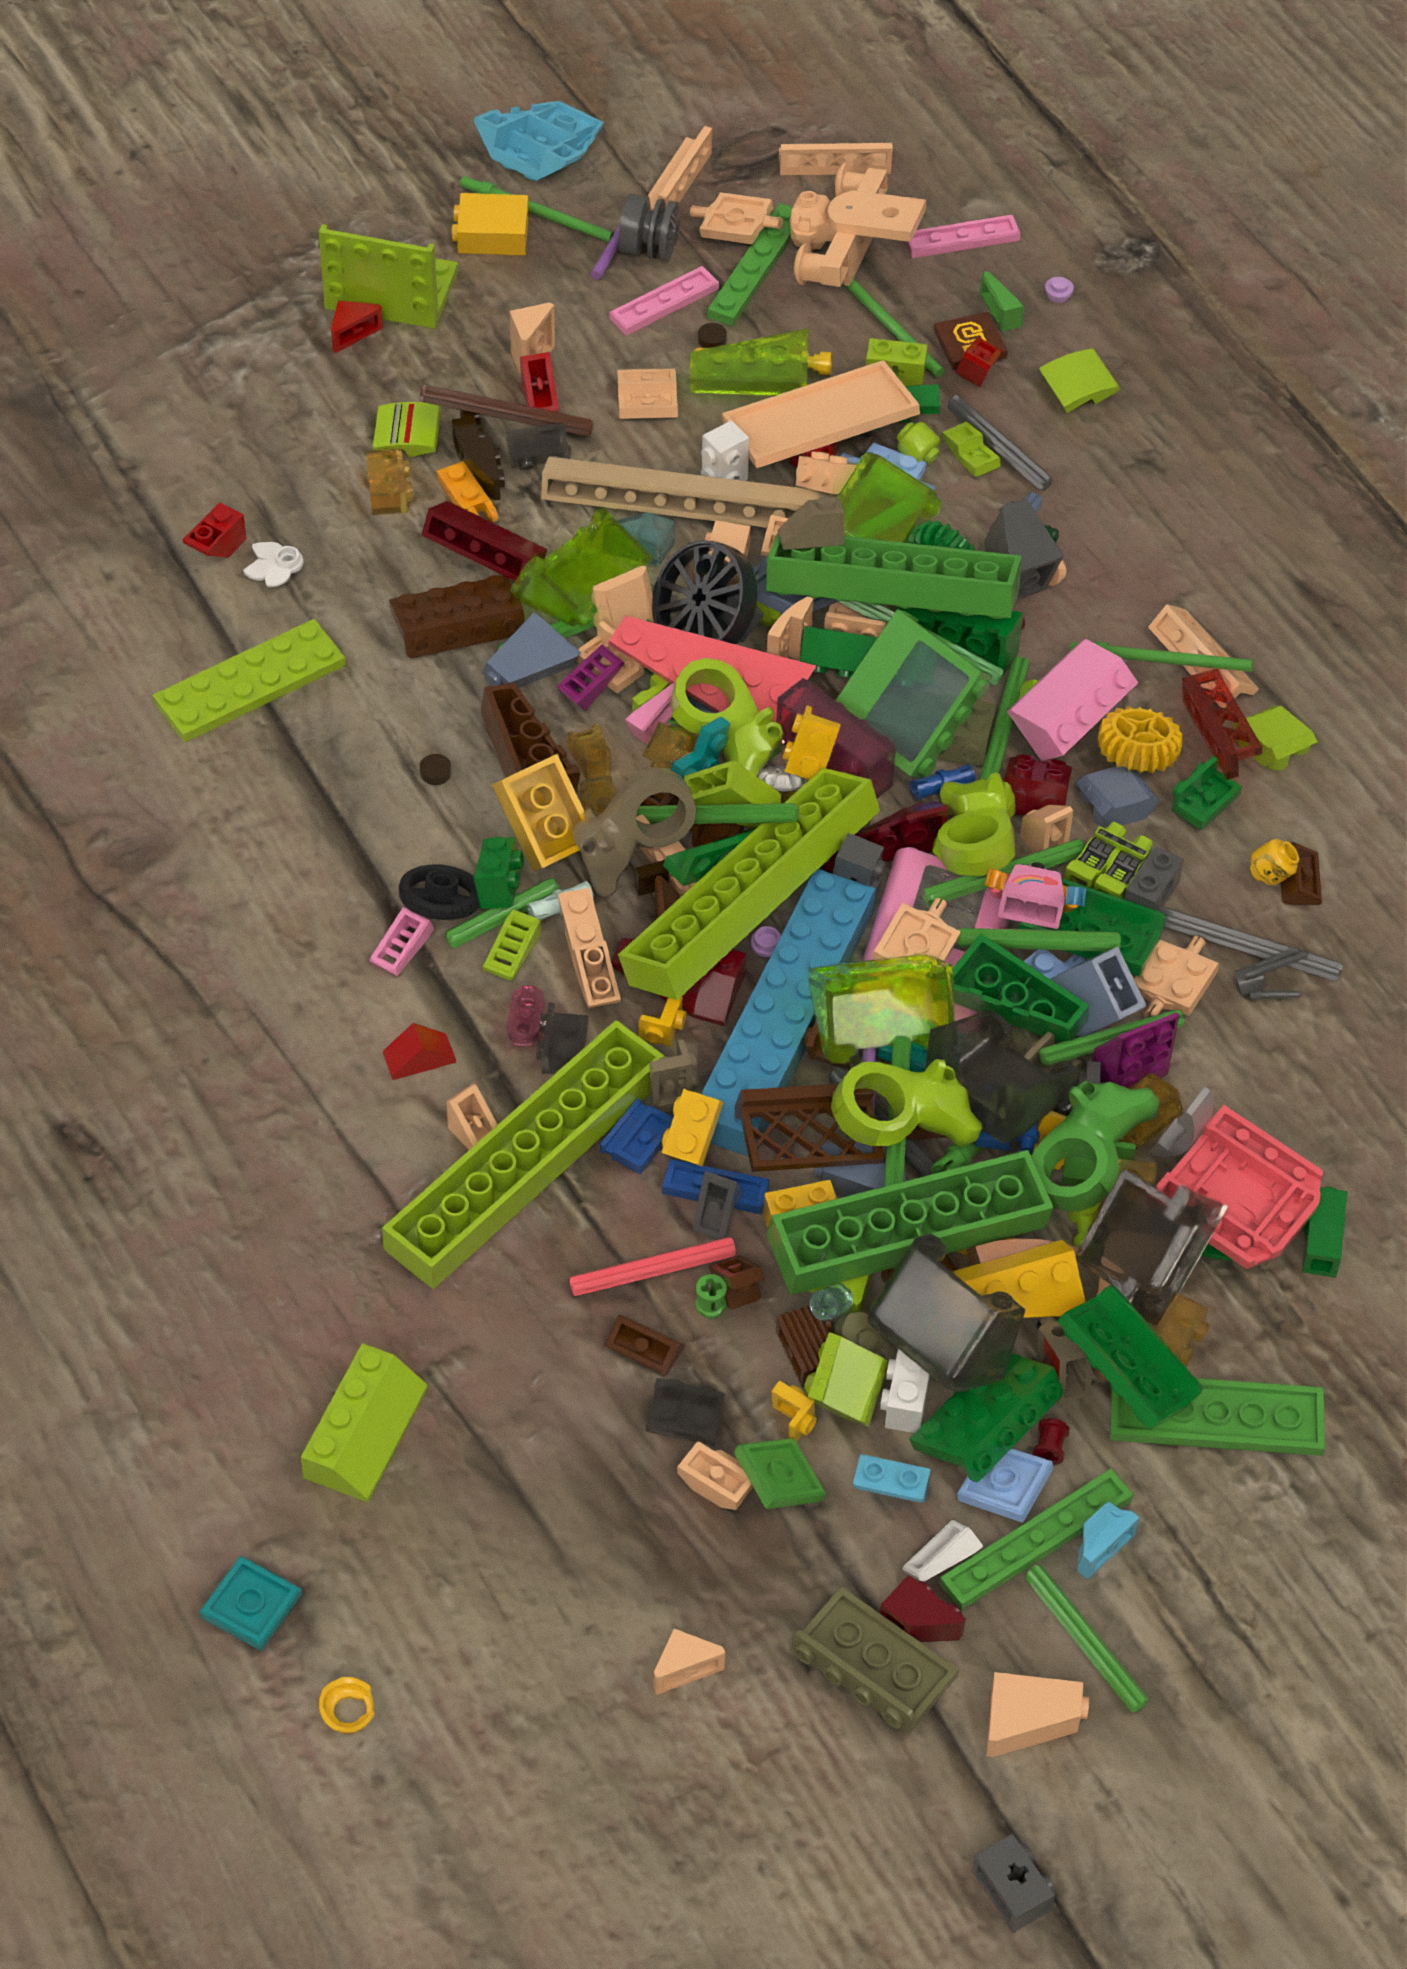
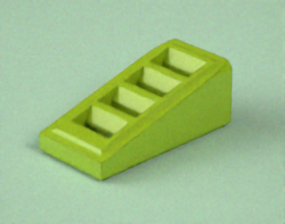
M511 910L483 965V971L513 981L541 935L540 920L517 910ZM513 937L522 941V943L510 938ZM504 948L517 952V954L505 951ZM498 958L512 963L511 966L498 962Z

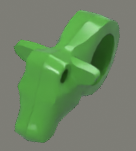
M1084 1081L1077 1087H1072L1068 1092L1072 1106L1070 1114L1040 1142L1032 1154V1160L1054 1208L1078 1212L1095 1206L1110 1193L1119 1173L1118 1156L1114 1143L1126 1136L1138 1124L1153 1120L1159 1113V1099L1151 1089L1147 1087L1129 1089L1112 1082L1096 1084L1090 1081ZM1072 1154H1087L1097 1160L1096 1168L1092 1175L1081 1184L1067 1187L1051 1182V1173L1054 1167L1064 1157Z

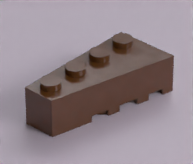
M510 683L484 687L481 714L505 778L558 754L577 795L580 770L575 764L571 765L568 761L566 751L551 738L550 730L546 724H541L536 718L534 708L516 684Z

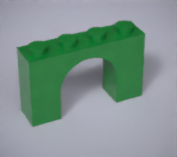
M1326 1186L1320 1187V1202L1317 1210L1302 1227L1305 1237L1302 1273L1336 1278L1342 1255L1348 1191ZM1201 1239L1199 1256L1234 1261Z

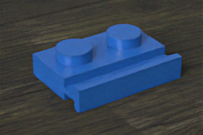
M637 1098L601 1142L600 1152L602 1154L608 1153L612 1156L613 1160L642 1174L661 1150L663 1135L671 1127L673 1117L651 1105L647 1107Z

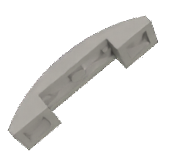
M1204 1087L1192 1100L1180 1118H1175L1150 1149L1149 1153L1155 1157H1174L1181 1155L1190 1148L1213 1115V1097L1208 1088Z

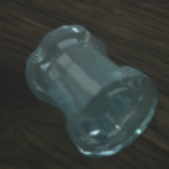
M840 1283L830 1285L827 1289L818 1290L810 1298L812 1314L824 1321L848 1312L853 1304L851 1291Z

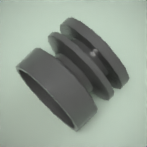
M630 193L627 196L621 216L619 251L640 256L645 244H647L648 256L650 258H655L659 251V258L669 261L679 235V202L670 200L666 207L665 200L658 199L654 209L651 210L650 197Z

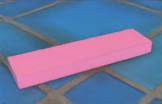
M1006 215L916 230L912 241H905L911 258L1016 242L1020 241L1021 233L1013 215Z
M701 266L609 312V319L627 336L719 290V281Z

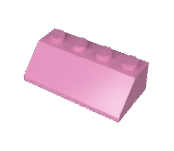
M1083 639L1007 712L1040 760L1045 761L1063 756L1138 684V681L1121 657L1087 639Z

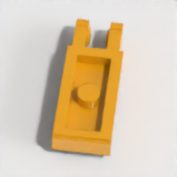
M464 461L437 470L439 483L455 505L478 516V512L483 511L490 522L498 521L499 517L495 506H493V503Z

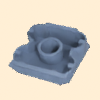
M1115 766L1087 774L1076 782L1080 788V796L1083 801L1094 806L1092 818L1097 825L1102 827H1108L1113 821L1123 826L1144 820L1161 801L1136 770L1128 772L1126 767L1118 768Z

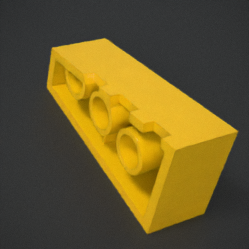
M1063 1240L931 1277L938 1310L948 1321L1062 1316L1066 1311L1086 1302L1074 1249Z

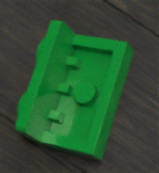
M1212 756L1206 763L1201 762L1198 764L1192 775L1186 781L1181 780L1178 782L1172 792L1174 796L1172 811L1200 830L1206 827L1241 794L1242 786L1217 770L1219 759L1215 756Z

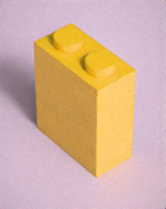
M460 193V204L454 205V222H458V224L452 225V241H457L458 253L526 255L529 220L528 195Z

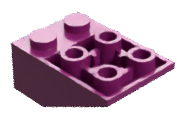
M1176 1012L1125 1032L1094 1048L1092 1062H1101L1100 1082H1112L1129 1089H1135L1149 1081L1156 1082L1169 1073L1179 1014Z

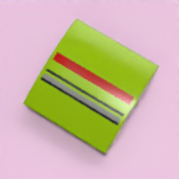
M398 402L378 406L373 450L376 455L380 456L405 450L410 458L436 452L441 407L423 402Z

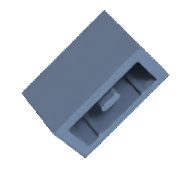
M1118 947L1101 952L1050 978L1089 1005L1088 1021L1076 1035V1038L1090 1034L1146 1007L1144 999Z

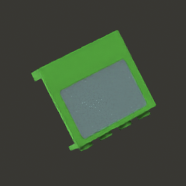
M897 609L827 713L909 776L920 779L928 776L936 766L935 760L943 750H946L951 745L954 739L953 734L959 725L968 720L972 713L971 708L976 700L984 696L988 691L989 681L993 675L978 669L918 624V619L910 613Z

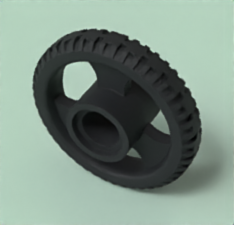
M440 864L419 866L406 872L399 883V897L402 903L409 910L423 917L436 920H455L471 915L480 907L473 875L453 866ZM426 881L425 888L412 887L417 883ZM458 885L466 889L471 896L458 894Z

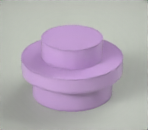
M1053 277L1045 284L1047 297L1054 303H1064L1073 294L1074 286L1072 282L1064 277Z
M764 926L759 928L751 938L752 950L759 956L771 957L781 934L774 927Z

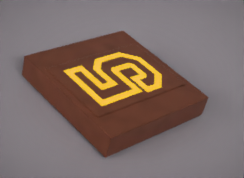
M989 312L934 323V332L952 370L958 368L965 351L977 336L1002 350L998 360L1007 358L1008 350Z

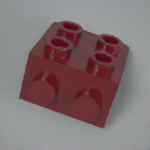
M1026 754L1010 757L1004 782L1009 783L1014 793L1015 814L1026 815L1032 810H1039L1047 805L1065 806L1072 767L1066 765L1064 761L1049 759L1047 762L1035 760L1033 756Z

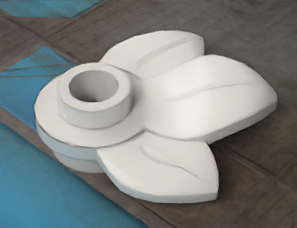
M277 542L255 543L252 545V549L258 560L246 567L243 573L252 580H265L267 587H277L286 583L291 574L302 568L303 556L293 546L282 547Z

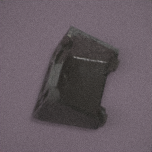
M992 1009L930 1029L925 1070L934 1060H945V1065L954 1069L957 1080L966 1088L971 1111L982 1123V1130L1003 1144L1019 1139L1069 1096L1068 1092L1073 1086H1078L1080 1070L1069 1062L1059 1061L1054 1063L1049 1075L1010 1048L1011 1026Z
M930 1233L913 1240L872 1303L867 1317L868 1323L947 1389L962 1392L1004 1379L1026 1309L1005 1292L998 1291L984 1296L978 1294L940 1263L946 1256L947 1248L940 1238Z

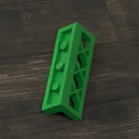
M755 829L668 855L663 866L683 886L698 882Z

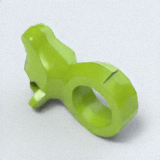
M703 658L692 661L680 672L672 690V717L680 726L699 735L701 727L722 716L731 723L726 735L728 738L727 743L722 748L726 761L735 760L757 776L783 741L784 732L782 726L773 721L774 711L772 708L767 707L759 712L745 682L737 670L720 660ZM695 684H711L719 688L726 695L729 707L718 713L703 712L689 702L685 691Z
M996 772L990 774L987 780L983 778L970 783L953 781L943 783L940 788L941 803L947 805L949 809L948 814L954 817L945 822L939 829L933 843V853L943 862L947 870L957 875L983 876L988 874L989 868L1000 870L1008 865L1016 854L1015 836L1011 824V818L1015 814V796L1009 783L1003 782L1000 773Z
M936 1059L924 1072L919 1073L885 1063L862 1062L850 1069L833 1092L831 1109L841 1130L854 1141L868 1146H890L899 1143L916 1126H919L925 1131L945 1135L956 1145L966 1147L977 1141L982 1130V1123L971 1111L966 1088L957 1080L954 1069L945 1065V1060ZM871 1089L880 1093L891 1105L894 1118L890 1121H879L867 1116L857 1105L854 1090Z

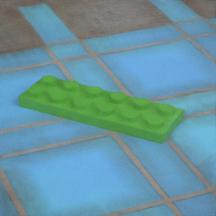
M1196 1378L1202 1385V1393L1182 1412L1151 1430L1135 1417L1133 1409L1125 1399L1118 1396L1111 1389L1110 1440L1318 1456H1323L1324 1387Z

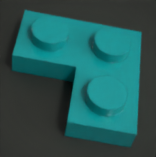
M721 716L701 727L694 750L673 762L671 770L679 774L684 780L685 775L719 765L718 757L721 749L727 743L728 738L726 735L731 723Z

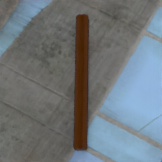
M423 385L420 391V401L433 405L587 437L591 435L593 429V421L588 418L430 385Z

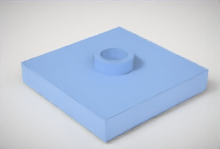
M1011 1448L979 1482L971 1481L967 1476L957 1493L958 1501L1023 1523L1053 1471V1462Z

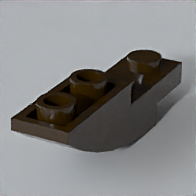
M460 410V418L452 419V437L460 462L464 461L486 495L494 501L500 500V488L505 487L503 469H497V466H501L499 448H493L491 436L484 437L483 428H477V425L481 424L480 414Z

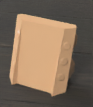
M642 565L593 586L591 597L592 603L597 607V612L593 616V624L596 628L597 624L604 621L611 628L617 629L625 616L644 621L648 619L654 623L652 614L653 596L646 566Z

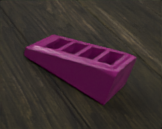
M602 644L576 667L557 688L586 711L625 663ZM603 657L611 663L608 668L599 662ZM595 667L602 672L599 676L592 672ZM587 676L593 680L589 685L584 682ZM579 686L584 689L580 693L576 691Z

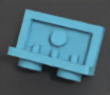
M860 1454L853 1487L859 1490L921 1503L926 1501L931 1469Z

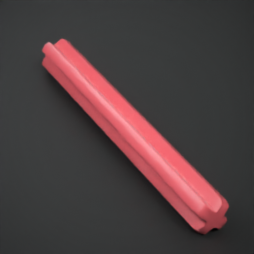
M726 1237L571 1276L569 1278V1286L573 1296H579L734 1257L736 1255V1247L733 1239Z

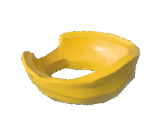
M340 1677L327 1684L320 1694L318 1708L324 1723L332 1730L342 1734L357 1733L364 1729L375 1715L370 1685L355 1677ZM346 1698L363 1700L366 1705V1714L352 1723L341 1722L334 1715L336 1704Z

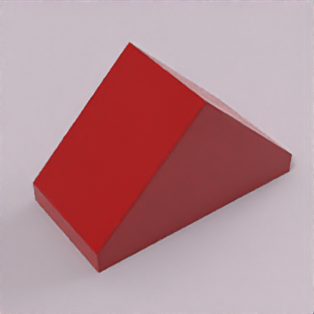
M338 300L331 326L333 351L337 353L383 329L382 307L379 304Z
M977 336L965 351L955 373L981 387L1001 355L1002 350Z
M550 352L521 356V388L527 406L558 411L559 405Z
M412 1023L383 1050V1056L392 1080L456 1063V1057L446 1033Z

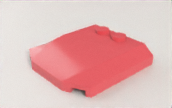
M1223 1105L1206 1125L1200 1138L1171 1173L1167 1172L1151 1191L1146 1202L1245 1269H1249L1280 1256L1317 1210L1320 1202V1184L1323 1170Z

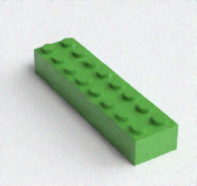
M776 535L767 557L766 591L776 592L780 595H806L813 599L824 597L837 599L841 602L860 601L867 602L870 605H895L903 609L913 607L928 609L931 612H958L965 616L976 614L989 616L993 619L1011 618L1020 589L1022 556L844 536V545L783 550L778 535Z
M1025 1150L772 1215L766 1236L788 1291L792 1295L1046 1228L1054 1207L1029 1151Z

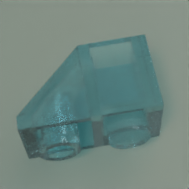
M649 512L611 521L605 526V547L659 567L675 544V522Z

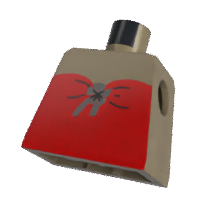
M1054 1316L1042 1317L1036 1324L1038 1329L1037 1357L1040 1363L1055 1368L1059 1382L1062 1384L1063 1395L1057 1403L1061 1404L1091 1395L1092 1366L1088 1362L1086 1354L1076 1343L1066 1337L1063 1327L1056 1321Z

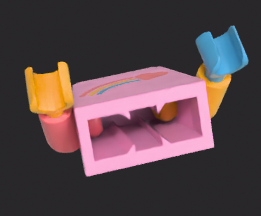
M1039 862L1031 863L1029 866L1017 864L1014 866L1011 874L989 868L984 886L989 887L993 897L1001 898L997 915L1000 918L1058 929L1062 912H1071L1078 906H1085L1087 888L1066 887L1062 885L1061 874L1056 871L1046 870V867Z

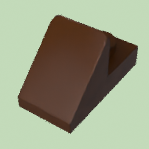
M738 1255L709 1266L710 1273L720 1276L727 1284L725 1299L730 1309H736L761 1298L757 1281L765 1279L761 1265L742 1255Z

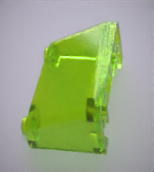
M866 452L837 496L845 512L844 536L901 543L906 542L920 517L924 520H931L933 516L938 515L941 507V499L938 498L935 490L882 456Z
M602 507L592 515L593 520L588 527L582 526L579 528L572 539L544 560L541 557L535 556L527 562L511 587L510 592L520 602L572 627L577 624L582 627L593 617V612L597 610V607L592 603L593 586L642 565L648 567L654 557Z
M919 954L818 966L808 970L810 992L822 1053L830 1062H849L850 1057L856 1055L857 1049L893 1045V1039L897 1035L902 1037L909 1036L911 1043L916 1042L923 1045L927 1051H939L944 1049V1045L956 1044L951 964L933 955Z

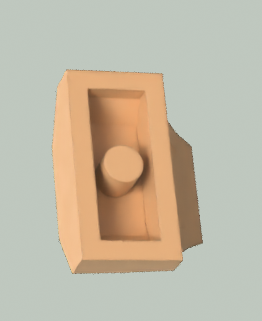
M697 1441L677 1466V1474L693 1491L720 1508L737 1510L753 1488L737 1459L722 1450L714 1451Z

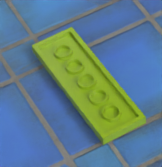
M312 619L153 694V703L185 743L346 666V658L317 621Z

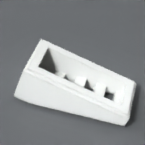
M951 1520L903 1566L902 1570L914 1579L924 1582L973 1555L983 1548V1545L969 1527Z

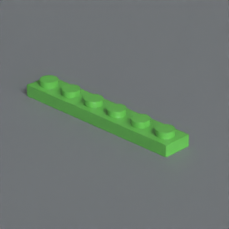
M779 203L771 216L782 217L783 225L781 229L765 227L760 231L754 244H751L707 310L708 318L730 326L735 325L792 240L790 228L791 206Z
M1109 1469L941 1576L939 1585L962 1611L1082 1534L1083 1524L1107 1502H1111L1114 1506L1121 1509L1132 1502L1134 1494L1116 1473Z

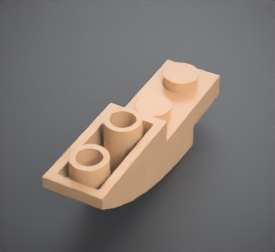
M585 888L559 893L558 901L565 925L568 948L588 1008L621 1002L607 943L602 936L591 889Z

